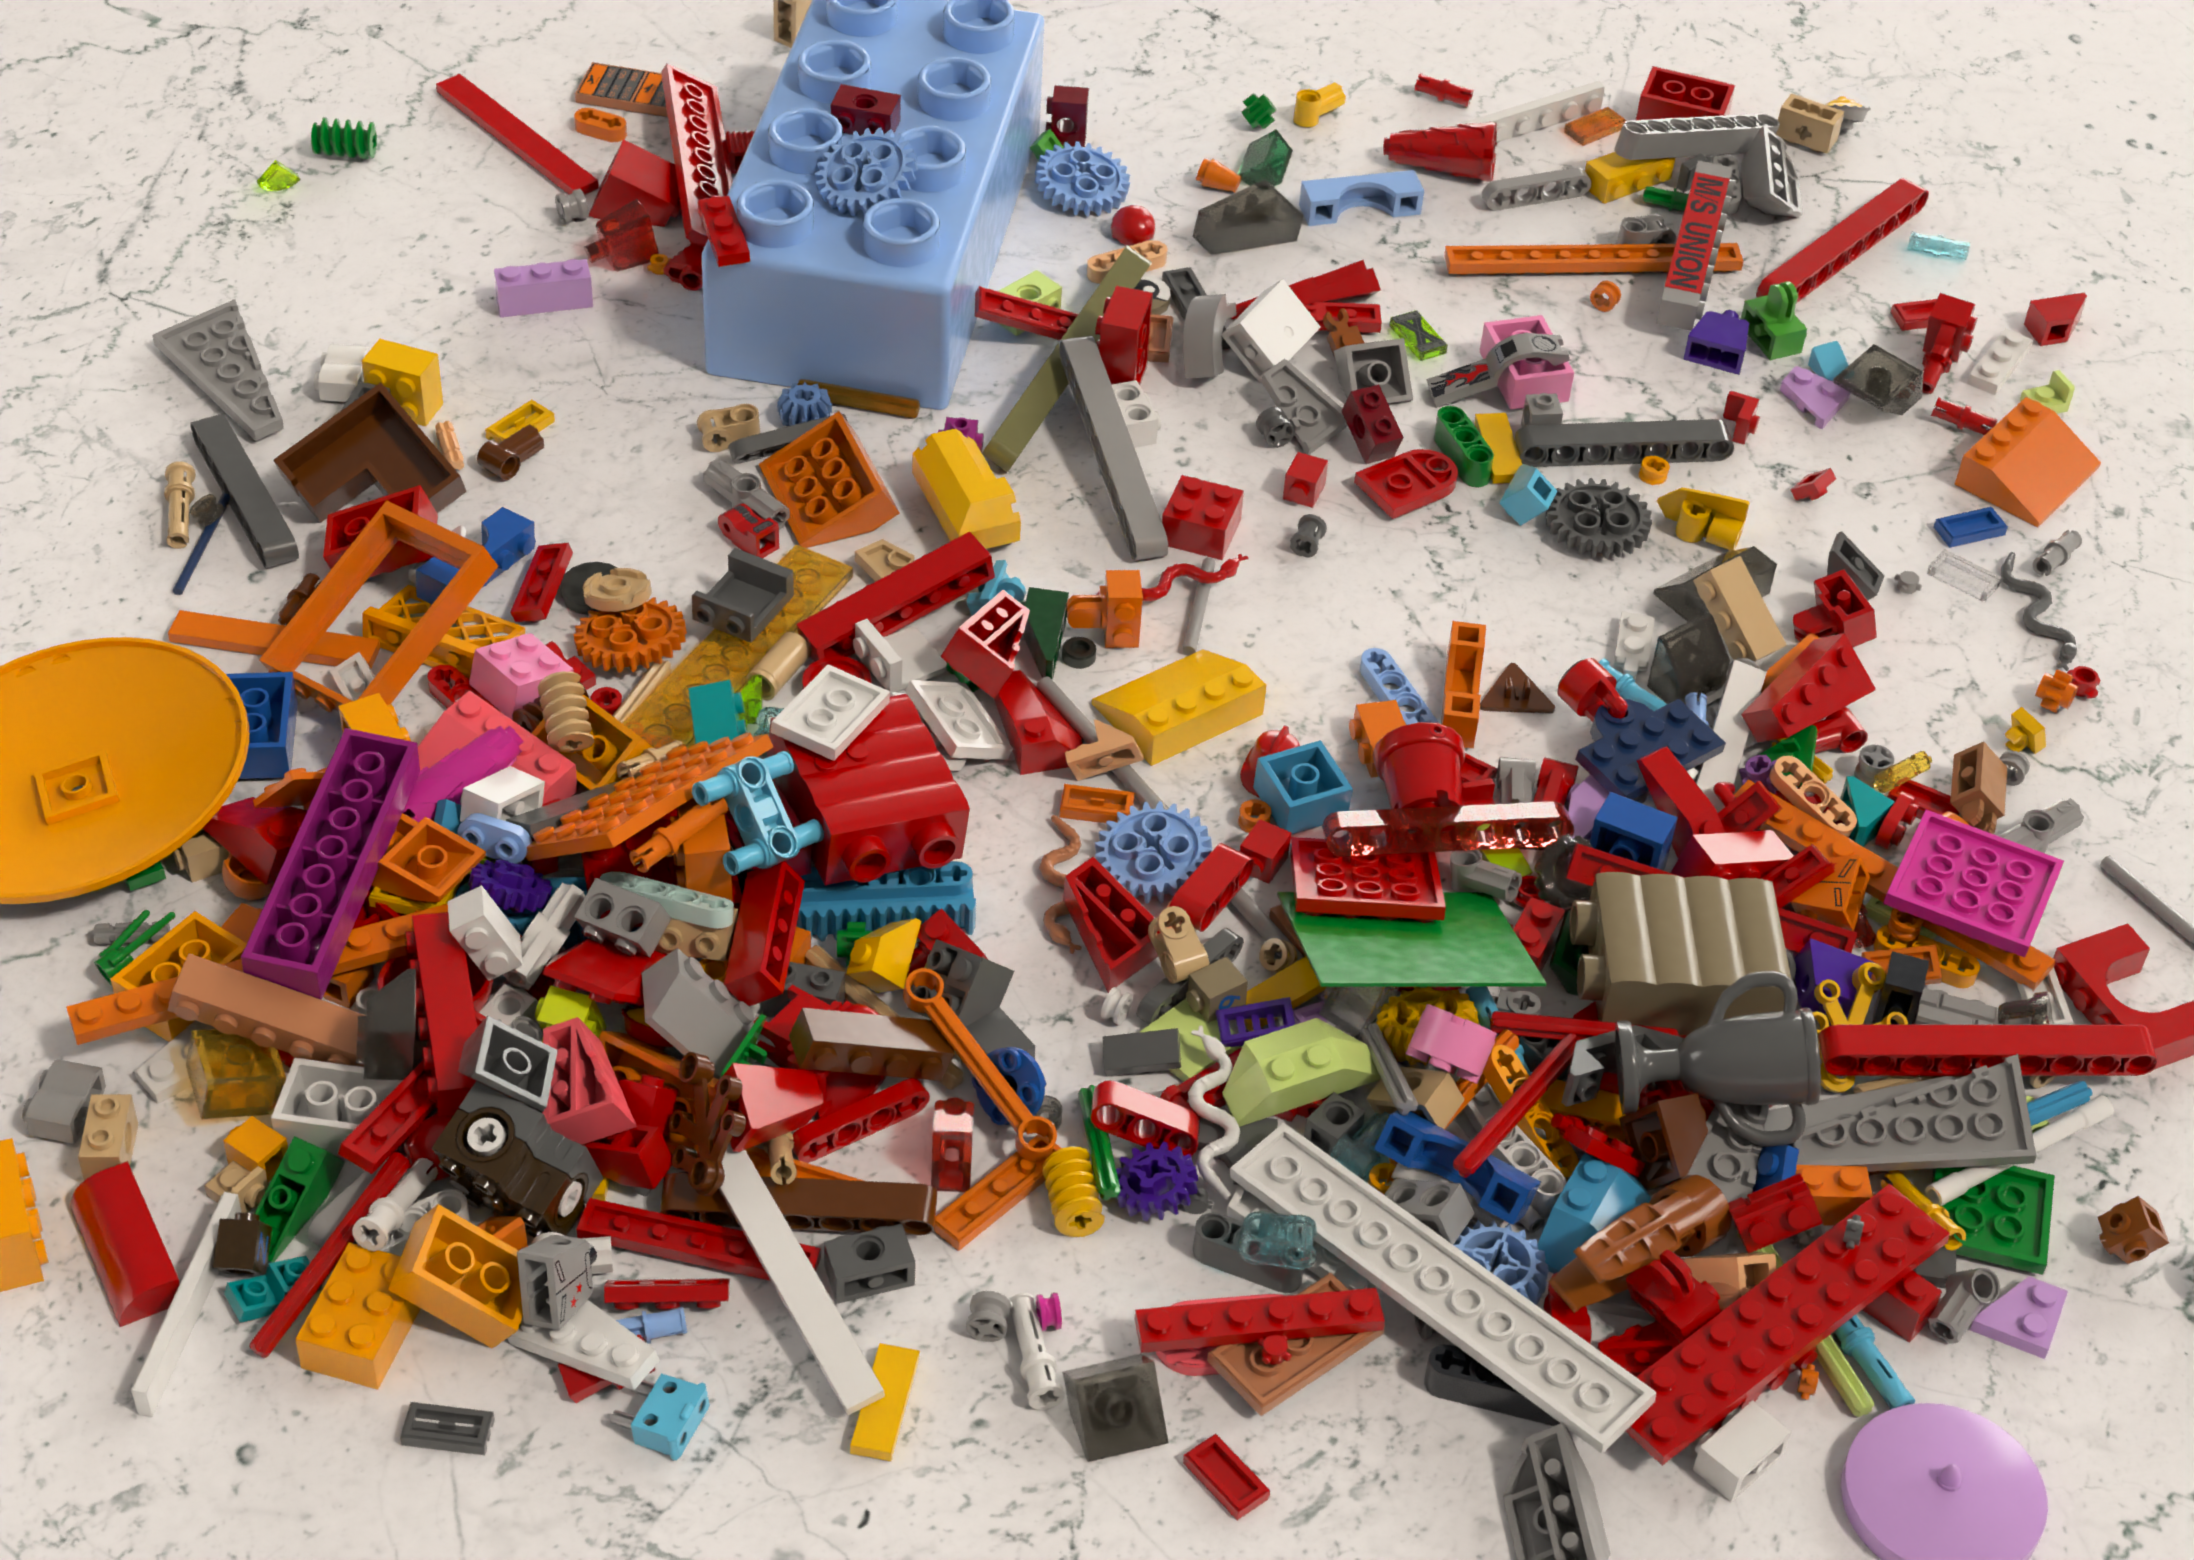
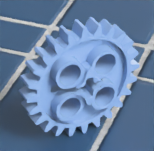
M880 127L874 134H871L869 128H866L864 135L859 136L854 131L853 138L850 140L844 136L841 137L843 144L840 146L832 144L833 153L824 152L825 161L817 163L820 171L815 172L818 180L816 185L825 203L828 202L832 210L838 207L840 214L849 209L852 216H855L858 210H862L865 215L871 206L880 201L902 198L900 191H910L911 188L908 182L916 180L914 172L918 171L917 158L908 140L904 141L902 134L895 136L891 129L884 135Z
M1076 141L1075 147H1071L1069 143L1064 142L1063 149L1055 144L1053 151L1046 149L1045 155H1040L1035 170V183L1039 184L1037 190L1044 192V199L1053 198V206L1063 205L1062 211L1065 212L1072 208L1074 215H1077L1081 210L1084 211L1086 216L1090 215V211H1094L1098 216H1101L1102 209L1111 213L1112 207L1119 208L1120 203L1125 202L1130 187V174H1126V166H1120V158L1111 159L1112 152L1101 153V146L1094 150L1091 147V143H1088L1086 147H1081L1080 143Z
M1162 801L1158 802L1155 809H1151L1147 802H1144L1143 810L1138 811L1134 806H1130V815L1128 816L1117 812L1118 823L1108 820L1106 822L1107 831H1099L1100 841L1095 842L1096 860L1135 898L1139 895H1144V901L1147 904L1152 896H1157L1160 903H1164L1165 894L1170 893L1174 897L1178 889L1212 852L1211 837L1208 836L1207 826H1201L1200 817L1196 816L1190 819V810L1188 808L1177 813V804L1175 803L1168 810L1163 809Z

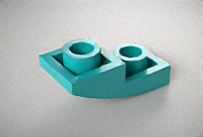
M307 1256L268 1263L265 1275L227 1282L224 1295L239 1322L243 1323L272 1314L310 1264Z

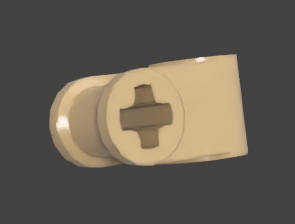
M739 404L734 407L707 410L697 418L698 429L703 433L702 443L704 448L711 452L726 450L729 444L738 439L761 433L759 410L751 404ZM711 418L714 419L715 427L712 426ZM713 435L716 436L717 443L714 442Z
M1176 906L1167 907L1158 917L1152 920L1148 927L1149 939L1155 948L1163 973L1169 982L1175 984L1188 979L1189 974L1209 965L1207 952L1199 941L1186 911Z

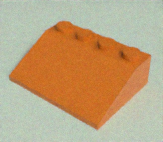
M2025 397L1963 455L1955 485L2038 528L2100 467L2101 462L2054 410L2042 405L2038 401Z
M840 411L759 463L775 498L790 509V518L787 521L803 549L872 532L900 514L857 433Z

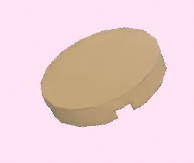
M614 568L610 570L609 575L602 576V572H598L588 578L582 587L585 603L591 608L600 611L617 612L629 610L645 603L652 594L650 579H647L646 574L631 568Z

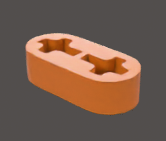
M582 108L574 114L575 130L580 134L607 142H620L627 137L626 120L621 116L594 108Z

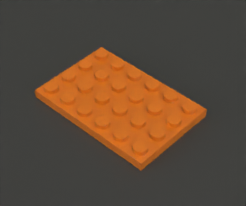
M748 732L737 736L731 741L729 737H723L709 745L707 741H702L688 749L686 745H681L666 753L667 759L663 762L655 761L645 765L640 769V776L635 779L634 777H628L614 785V792L609 795L603 793L588 800V809L583 812L577 809L560 818L562 825L555 829L553 826H549L534 833V841L527 846V860L532 861L614 848L692 799V787L696 782L715 777L721 768L737 763L745 757H758L773 748L768 734L752 737L751 733Z

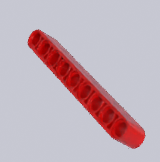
M1905 178L1899 179L1767 275L1757 289L1756 298L1767 296L1771 285L1788 281L1797 290L1798 303L1918 214L1928 200L1929 191Z
M1839 1024L1824 1028L1818 1035L1825 1070L1827 1073L1836 1076H1967L1972 1074V1071L1985 1065L1989 1068L2004 1063L2005 1058L2016 1054L2019 1057L2022 1076H2138L2150 1073L2158 1066V1058L2150 1032L2142 1025Z

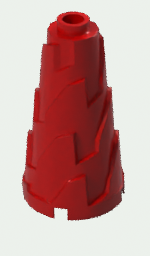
M1497 123L1457 124L1450 127H1429V129L1404 130L1399 131V133H1390V138H1384L1383 155H1388L1389 160L1403 165L1425 167L1426 170L1452 173L1453 176L1492 182L1496 162Z

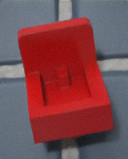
M1730 391L1726 399L1723 418L1736 422L1732 441L1744 445L1749 433L1755 434L1760 416H1757L1756 412L1760 399Z

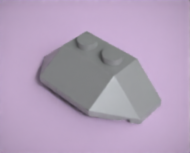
M1763 126L1759 129L1741 163L1743 198L1750 207H1757L1765 214L1799 218L1803 214L1800 184L1793 162L1785 152L1787 150L1786 143L1775 133Z
M1560 1423L1526 1437L1520 1449L1522 1454L1513 1468L1503 1494L1517 1560H1608L1610 1549L1593 1481L1566 1426Z

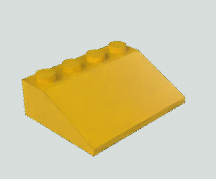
M1202 649L1093 698L1092 705L1114 728L1133 736L1143 754V758L1153 766L1263 715L1267 685L1246 664Z

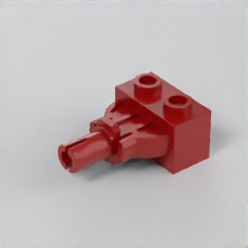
M1943 293L1939 294L1929 316L1923 346L1925 354L1922 365L1924 369L1917 383V389L1920 392L1932 394L1940 376L1950 371L1952 361L1958 362L1962 351L1968 353L1974 337L1972 333L1978 319L1973 316L1974 303Z

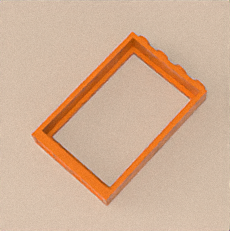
M386 501L259 661L266 667L268 673L293 672L296 694L305 700L309 697L314 698V701L321 708L330 713L334 709L339 711L338 706L352 702V700L295 670L397 541L400 540L460 570L358 698L361 699L380 693L386 705H390L498 568V565L484 546Z

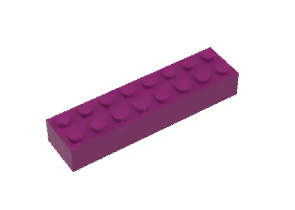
M345 728L242 953L241 960L244 973L322 1000L378 871V861L384 857L419 776L420 765L417 742Z

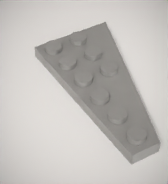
M2018 1054L2005 1058L2004 1063L1989 1068L1986 1065L1976 1068L1970 1075L1955 1080L1948 1078L1893 1098L1891 1103L1876 1108L1872 1105L1860 1109V1113L1842 1120L1835 1118L1804 1129L1803 1135L1796 1142L1792 1143L1794 1148L1799 1149L1797 1165L1867 1166L1868 1172L2035 1163L2036 1150Z

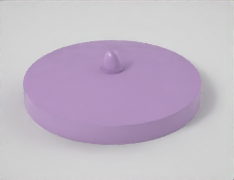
M1920 1403L1900 1406L1878 1415L1868 1422L1857 1434L1843 1465L1841 1495L1844 1509L1855 1532L1864 1544L1881 1560H2029L2038 1545L2046 1525L2048 1514L2046 1489L2041 1474L2030 1455L2004 1429L1978 1414L1958 1407Z

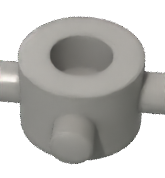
M1904 571L1900 575L1896 574L1894 580L1898 581L1897 588L1903 593L1912 594L1916 590L1920 591L1922 585L1918 584L1919 576L1915 572Z

